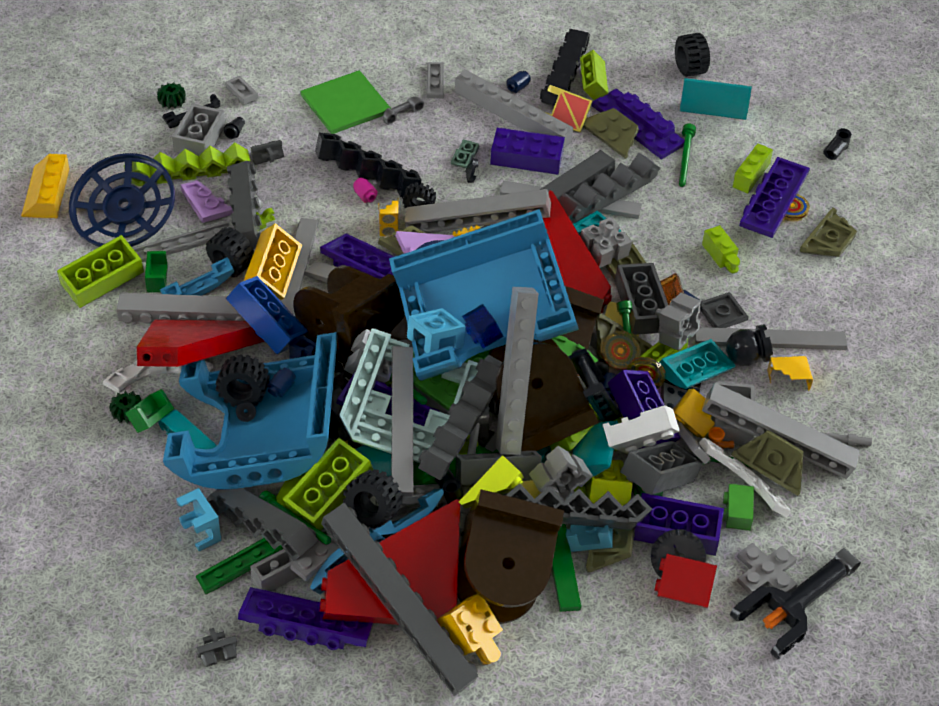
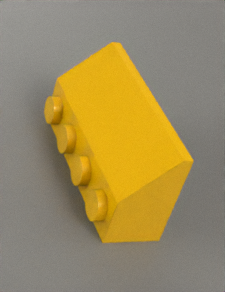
M48 154L34 166L21 217L58 218L69 173L67 154Z
M276 223L268 227L259 236L244 281L258 276L279 300H283L302 244Z

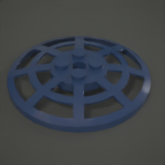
M123 153L107 157L88 168L75 183L69 199L70 220L75 230L83 239L98 247L104 245V243L96 242L88 237L96 231L117 238L120 235L129 237L145 229L148 232L146 235L128 242L131 247L138 245L155 235L169 219L175 202L174 184L164 166L149 156L138 153ZM125 162V172L112 175L105 180L98 174L104 168ZM132 162L145 163L157 170L149 178L142 173L132 172ZM161 175L165 177L170 189V197L161 199L160 191L155 183ZM93 178L98 186L92 192L89 202L78 201L82 189ZM132 178L146 182L140 189L131 185ZM124 179V185H119L113 189L109 186L110 183L116 180ZM152 187L156 200L146 201L144 194ZM104 190L107 194L103 203H95L97 196ZM128 202L126 207H120L122 203ZM169 204L162 220L153 227L151 223L156 218L160 206ZM77 208L87 209L88 218L93 225L91 228L85 231L81 229L76 214ZM154 208L152 215L147 221L141 217L145 209ZM94 210H103L106 218L97 223L94 217ZM136 221L140 225L135 230L125 232L126 225ZM111 222L119 225L117 233L107 231L103 227Z

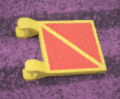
M549 85L548 92L558 95L552 114L549 115L572 126L574 131L581 132L592 100Z

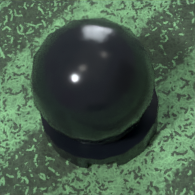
M757 325L755 331L739 329L731 334L726 343V353L734 364L750 366L757 363L760 358L763 362L770 361L773 350L770 337L765 336L766 325Z

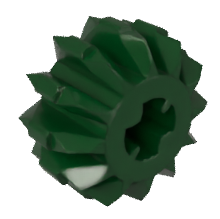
M167 82V85H161V88H158L157 100L162 105V108L167 106L168 110L171 107L176 109V106L182 107V103H185L186 92L184 87H181V84H175V82L169 84Z
M125 390L123 394L117 392L116 397H112L109 406L113 419H117L119 423L125 420L128 424L129 419L125 412L141 401L140 395H136L134 391L127 393Z

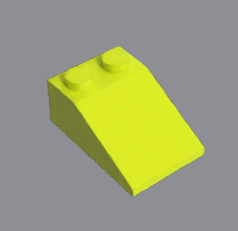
M502 455L459 503L465 509L472 507L481 489L502 495L507 494L518 484H523L522 479L524 476Z
M612 460L610 468L597 474L585 483L587 497L593 504L608 491L622 506L630 501L633 483L620 473L624 465L622 460Z

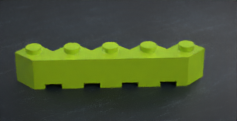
M235 142L224 153L209 146L199 156L184 149L174 159L162 152H159L153 158L164 166L172 180L182 179V181L197 179V176L207 175V178L221 176V173H228L227 166L250 161L248 150ZM132 162V172L142 173L149 178L157 170L145 163ZM163 175L156 181L157 184L167 183ZM132 178V183L136 186H143L146 183L140 179Z

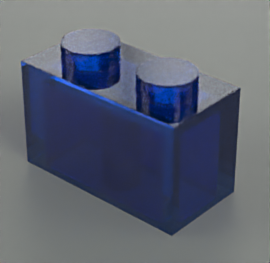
M483 304L462 316L465 321L464 325L466 326L467 334L470 335L474 344L479 343L482 349L504 337L495 319Z

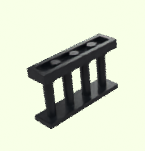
M587 349L574 351L568 357L586 385L587 389L583 390V393L600 420L606 422L622 417L618 407L602 384V381L605 380L603 374Z

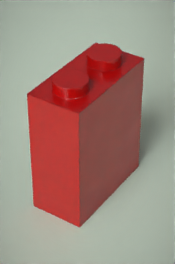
M667 554L666 558H661L659 570L663 571L661 579L657 578L654 591L658 592L657 597L708 609L717 565Z

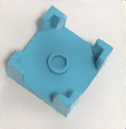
M443 308L409 316L407 338L414 341L418 330L425 336V353L439 350L440 339L455 336L454 348L459 349L463 348L466 326Z
M199 488L176 498L177 505L180 507L193 502L194 510L179 518L183 528L187 529L193 526L197 534L205 530L209 536L195 543L198 551L221 541L219 518Z
M570 525V529L566 530V537L571 552L613 548V528H609L608 525L604 527Z

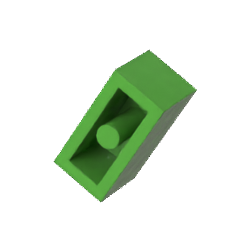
M729 484L728 491H724L723 504H726V508H724L722 520H726V528L750 531L753 522L754 486Z

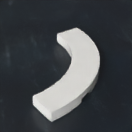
M135 361L132 365L124 369L120 368L103 381V385L120 393L125 387L141 378L161 373H180L182 366H137V361ZM205 361L210 372L213 369V364Z
M706 438L701 439L699 444L706 454L727 466L750 486H754V490L766 501L772 510L786 518L789 516L791 510L778 495L775 497L768 491L770 487L760 477L735 457L731 459L723 454L724 449Z

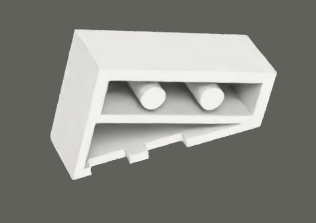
M664 405L641 412V416L632 420H628V417L621 419L622 423L612 426L609 423L603 424L609 447L629 454L630 451L638 450V448L643 446H653L656 444L655 441L660 439L672 438L675 433L680 432L673 409Z

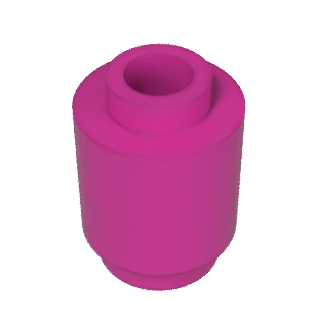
M358 178L353 184L355 193L364 203L373 202L376 199L378 192L367 179Z

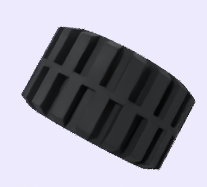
M701 33L678 36L675 42L676 64L679 71L685 77L705 74L709 69L710 50L704 35Z
M224 227L206 243L207 255L213 264L228 257L234 269L231 277H238L249 267L254 250L248 239L238 230Z
M240 354L237 357L231 356L230 359L225 360L215 384L217 385L216 391L219 392V397L224 398L225 403L229 402L232 407H235L242 401H249L254 406H257L263 400L270 375H268V369L264 368L265 365L262 362H258L259 359H252L249 355L243 357ZM237 379L244 380L249 384L241 383Z
M375 469L372 472L368 470L359 475L347 485V489L343 494L345 496L343 503L355 511L356 518L361 524H365L367 528L370 526L371 529L381 527L397 514L402 504V499L400 498L402 492L398 490V483L393 482L394 478L391 475L388 477L386 472L382 471L379 473V470ZM367 492L377 499L379 506L370 501Z

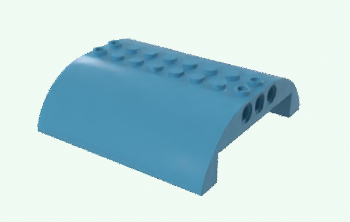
M540 209L389 259L392 273L400 290L407 324L411 315L443 308L466 326L463 348L455 349V336L440 339L439 350L425 353V336L417 330L416 337L412 341L415 358L412 359L416 375L420 381L459 369L470 357L506 345L512 287H531L539 293L534 331L535 340L542 342L579 330Z
M337 333L317 335L315 355L263 363L265 365L264 368H267L269 371V381L283 368L290 369L296 378L294 384L283 397L272 396L268 392L267 387L263 400L255 406L256 416L249 422L239 420L236 415L237 406L232 407L229 402H224V398L219 397V392L216 391L217 385L215 384L220 370L209 372L205 359L182 365L179 377L180 386L194 398L219 409L225 414L221 439L215 448L204 450L194 447L189 431L169 433L163 457L164 465L174 474L190 483L213 489H237L278 483L293 479L309 471L320 460L327 447ZM237 379L241 383L249 384L244 380Z

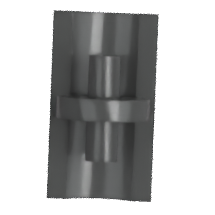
M281 140L250 147L254 165L268 161L271 163L276 159L284 157Z
M214 628L209 629L210 636L203 637V642L206 645L197 647L198 658L201 657L205 667L217 664L214 653L223 651L225 661L237 658L236 636L225 638L224 631L216 633Z

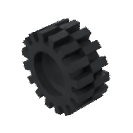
M418 182L414 185L410 184L407 186L402 203L404 208L435 204L436 192H434L433 188L429 189V185L423 186L424 183L418 185ZM415 197L422 198L425 201L417 200Z

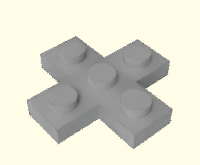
M751 543L738 553L737 558L749 570L738 577L737 582L748 593L751 594L760 586L765 585L776 587L788 593L797 587V583L785 573L787 569L796 563L797 559L783 546L767 556L754 543Z

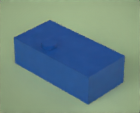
M258 276L238 283L225 298L255 330L257 336L262 338L277 355L288 350L290 343L309 332Z

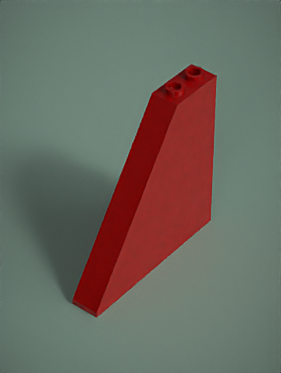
M549 190L548 194L551 201L550 217L543 218L564 285L604 299L601 310L603 314V308L612 300L611 286L554 192Z
M154 320L137 345V366L179 367L265 341L257 336L255 330L247 321Z
M457 499L379 542L387 558L390 557L397 567L396 570L400 575H404L408 579L409 587L413 592H417L422 597L423 605L427 610H432L437 619L457 604L460 500ZM349 559L328 570L326 578L322 577L321 591H325V597L320 601V612H323V619L399 625Z

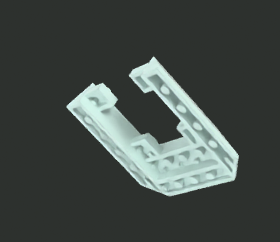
M373 328L371 329L339 417L352 441L391 454L392 416L385 414L391 396L374 391L373 388L384 359L392 361L393 346L409 347L410 344L391 339V334ZM468 360L467 363L464 362L461 368L442 374L441 378L460 384L454 400L455 404L461 400L464 394L462 388L466 381L470 382L478 372L475 369L478 364L477 362ZM430 409L424 426L413 423V461L421 463L418 459L424 449L428 450L433 445L436 439L433 437L438 426L442 427L448 421L450 415Z

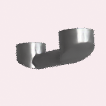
M411 97L407 102L394 108H387L383 115V121L387 125L395 122L397 119L396 114L410 107L417 112L423 109L424 101L419 97Z

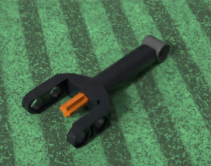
M843 548L830 562L790 593L776 587L760 586L740 601L732 609L730 616L736 621H743L767 602L768 607L773 612L763 619L765 627L773 629L783 620L792 627V629L777 640L776 645L770 652L778 660L781 654L785 655L795 646L796 642L799 643L804 639L808 630L805 608L846 575L850 576L854 573L861 562Z

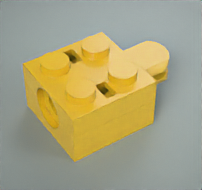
M479 594L466 598L437 619L441 627H445L449 632L450 639L454 645L458 644L461 647L464 655L475 651L483 665L496 662L500 658L501 652L492 638L503 631L485 599Z

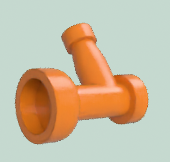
M712 427L709 430L708 437L711 442L722 449L734 448V441H722L725 436L722 428Z

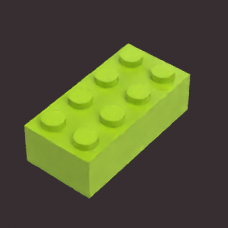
M120 235L58 269L57 273L60 284L77 306L81 308L144 273V269L139 255L125 238Z
M338 438L320 460L313 465L284 497L283 501L290 511L321 531L324 528L321 524L323 517L343 504V499L345 498L343 494L347 489V485L368 470L372 472L374 469L369 459Z

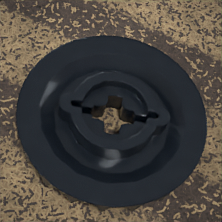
M674 529L663 533L657 538L651 550V563L660 578L663 571L659 570L661 558H666L667 554L675 555L674 545L680 554H684V558L706 562L705 548L700 539L693 533L682 529Z

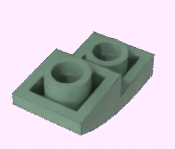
M463 139L459 149L455 151L451 164L467 168L471 159L475 157L480 148L479 143Z

